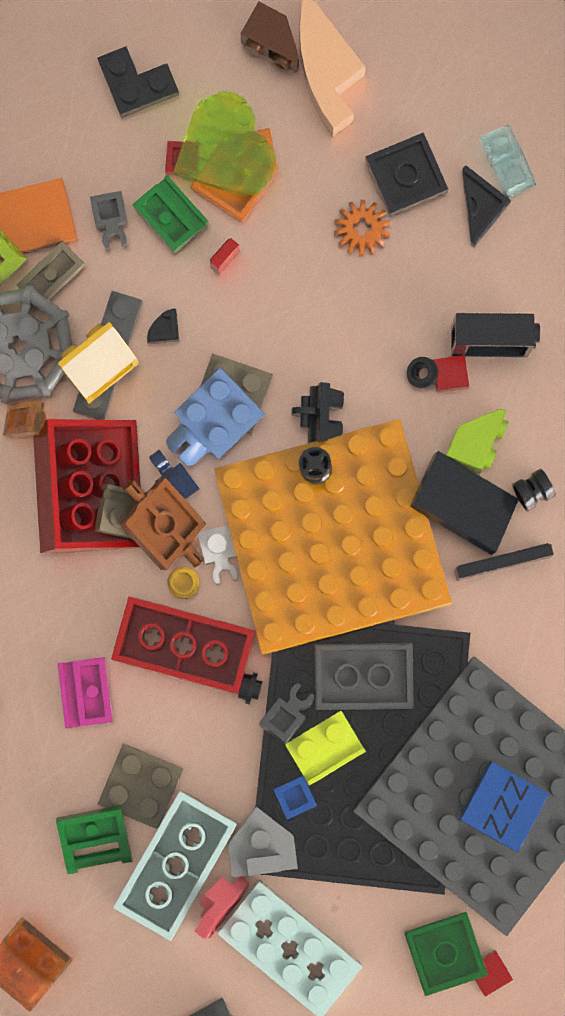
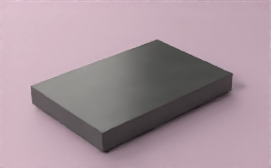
M412 643L314 644L315 710L414 709Z

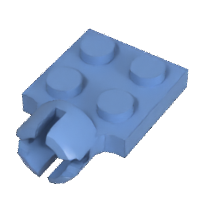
M220 367L174 412L179 417L180 424L167 437L166 444L174 453L188 442L190 446L178 457L180 461L188 466L194 465L208 452L213 453L220 459L265 413Z

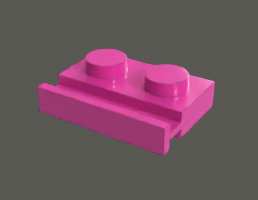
M105 657L57 663L65 728L113 722Z

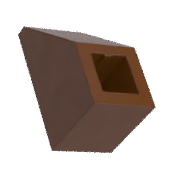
M258 1L240 33L241 44L244 45L243 48L252 55L260 56L262 54L271 59V63L283 71L290 69L297 72L299 68V55L287 16Z

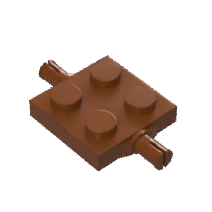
M159 478L149 491L146 492L138 486L134 479L127 482L123 489L132 497L135 503L132 510L119 525L160 570H167L176 558L182 555L185 556L194 568L199 566L204 561V557L192 545L197 534L206 525V522L167 478Z

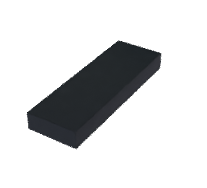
M546 543L459 565L455 568L454 572L456 580L460 581L548 559L554 553L551 544Z

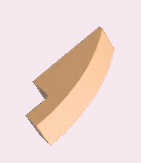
M302 0L299 40L304 79L320 119L332 137H334L351 125L354 119V113L339 94L364 77L365 65L314 0Z

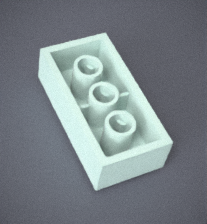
M179 791L113 908L171 941L238 823L185 792ZM193 827L199 829L198 835L202 839L199 844L194 841L193 845H190L186 842L188 837L184 832L187 828L192 830ZM176 856H179L183 859L181 864L185 867V870L183 872L178 870L174 874L170 871L171 865L168 863L170 857L175 860ZM162 885L166 888L165 894L169 897L167 901L161 899L160 903L153 900L155 894L151 890L153 887L158 889Z
M261 880L256 883L217 933L316 1016H324L363 967L356 958ZM267 919L272 922L270 925L272 933L270 935L264 933L261 936L257 933L258 926L256 922L261 920L264 923ZM293 940L297 943L296 951L298 953L295 956L290 954L289 957L283 955L284 948L282 943L287 941L290 944ZM311 962L314 965L317 962L322 963L321 970L323 975L320 977L316 975L314 978L310 977V969L307 966Z

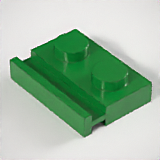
M168 175L132 204L133 208L174 254L192 240L204 227L209 225V221Z

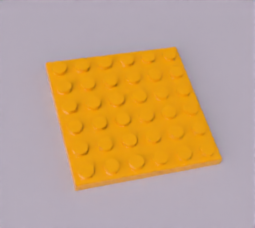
M401 419L345 433L328 439L325 442L315 441L214 468L262 655L452 605L429 519L410 507L418 490L419 483ZM308 448H322L330 456L332 473L329 479L322 484H310L301 475L299 458L303 451Z

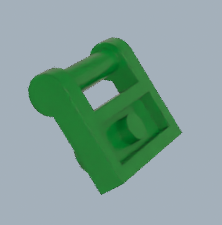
M121 805L56 818L67 874L78 873V869L122 861L123 864L133 862ZM118 842L119 848L75 856L74 850Z

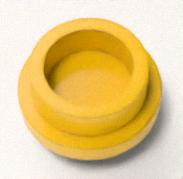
M182 566L170 573L167 585L172 595L180 599H188L197 593L200 580L198 574L193 569Z

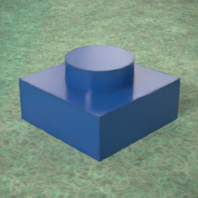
M304 776L273 789L287 820L317 806Z

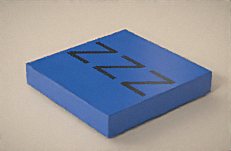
M490 761L459 820L511 850L519 852L549 793Z

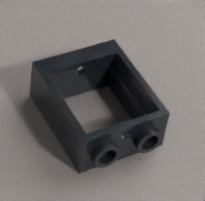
M456 313L451 324V357L465 355V357L527 358L532 349L536 348V343L540 341V323H534V314Z

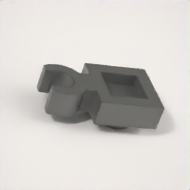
M117 191L91 196L90 200L96 229H106L102 237L105 249L110 250L109 240L114 236L121 239L122 247H126V235L119 228V226L128 224L122 192Z
M299 683L291 688L290 700L286 703L279 697L259 723L261 728L284 745L289 742L305 721L306 717L300 711L310 708L314 702L315 695L312 693L304 701L297 699L296 695L301 689Z

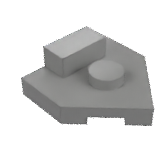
M256 807L228 843L232 877L298 869L293 834Z

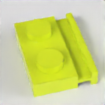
M342 711L285 745L309 786L366 752Z

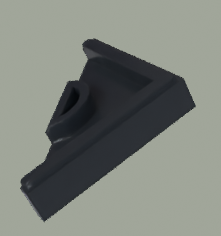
M465 165L462 169L470 244L475 248L510 205L511 200Z

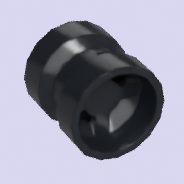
M541 468L533 472L529 479H520L512 484L520 504L527 512L535 508L538 502L542 500L548 501L556 497L552 483Z

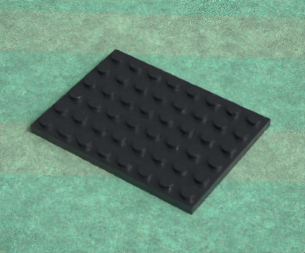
M380 623L272 652L266 714L279 697L287 703L290 700V690L297 683L301 685V689L296 695L297 699L304 701L311 693L315 695L314 644L412 643L414 709L315 710L314 697L312 706L300 711L306 717L305 721L289 742L342 711L366 752L310 786L307 783L317 806L288 820L273 789L303 776L287 747L264 730L255 808L258 807L293 834L298 869L260 875L445 895V887L353 813L352 810L468 663L471 633L394 624L381 625Z

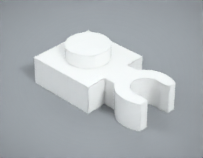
M229 525L199 532L198 536L205 564L215 563L216 566L213 570L215 584H221L219 574L223 570H228L231 573L232 580L236 581L237 571L228 562V559L237 557Z

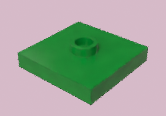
M467 912L404 932L425 996L488 976Z

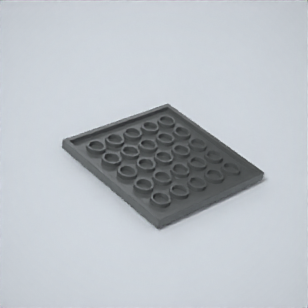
M472 657L357 803L352 812L503 935L508 936L565 861V730L480 660ZM490 761L549 793L519 852L511 850L459 820Z

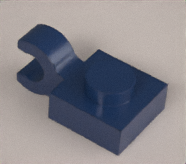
M160 450L149 457L150 461L162 475L160 478H167L185 500L200 490L181 463L172 468Z

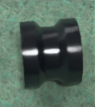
M311 447L303 451L299 458V467L304 480L316 485L327 481L332 473L331 459L327 451L319 447Z

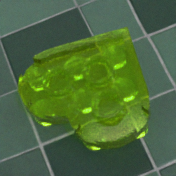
M219 91L217 92L218 94L211 95L204 101L201 100L194 110L174 169V175L234 194H259L270 183L275 174L276 156L274 150L264 136L255 132V116L245 98L234 92Z

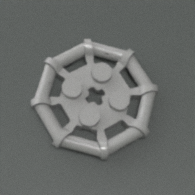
M27 285L23 289L0 293V373L7 376L4 386L0 383V399L3 404L9 405L11 401L40 396L48 398L53 394L52 390L64 374L58 364L62 360L60 356L67 348L72 346L68 323L70 315L68 311H63L35 291L34 286ZM22 302L21 312L4 314L1 305ZM33 305L51 318L45 323L36 319L35 316L30 314ZM55 327L57 329L60 350L52 349L49 330ZM19 336L20 340L26 341V347L22 348L21 354H17L16 350L11 349V343L14 342V337ZM50 357L57 358V362L45 378L40 372L43 368L42 366ZM33 376L36 382L34 385L15 388L16 378Z

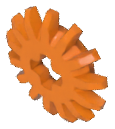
M361 200L360 208L358 209L353 202H349L350 212L342 208L339 210L345 218L335 219L334 223L342 225V227L335 230L334 235H343L344 238L338 244L342 246L348 242L350 244L347 250L348 253L351 254L354 247L359 248V256H364V248H369L372 255L376 253L374 244L377 243L382 248L385 246L380 237L390 236L389 232L383 230L384 226L390 225V221H381L380 219L386 214V211L382 210L375 213L374 210L377 206L375 202L372 203L369 209L365 208V200ZM359 219H365L366 225H371V230H367L365 236H360L359 231L353 229V225H357Z

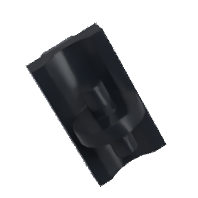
M320 382L319 385L310 387L309 396H301V407L291 408V415L300 417V428L308 429V443L315 441L325 442L328 439L343 434L342 421L329 420V409H342L344 392L330 388V383Z

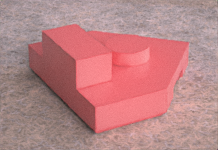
M240 876L231 884L221 877L208 890L199 903L205 910L200 916L202 920L194 932L203 939L212 938L218 927L245 894L249 887V882Z

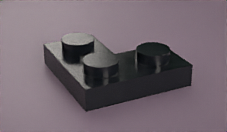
M127 46L97 57L121 118L179 95L178 88L167 63L138 74Z

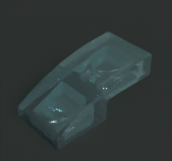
M508 124L479 137L491 167H494L506 197L509 198L537 185L524 153Z

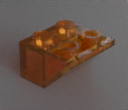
M22 916L0 943V987L31 1012L73 961V958Z

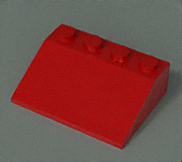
M47 419L33 425L40 553H75L140 548L132 539L94 531L99 503L104 491L102 490L103 485L110 484L123 488L127 485V482L134 479L141 488L136 420Z

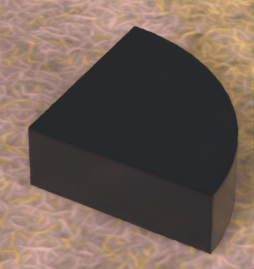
M176 308L163 312L152 323L147 335L148 345L179 342Z

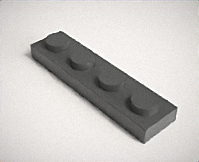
M111 291L101 324L104 326L110 322L128 347L143 301L115 291ZM117 382L89 404L78 393L73 412L96 420H105Z

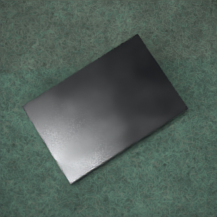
M437 451L432 456L410 507L490 555H493L498 550L519 499L440 451Z

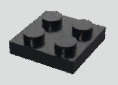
M424 132L365 156V161L389 216L448 193L449 189Z

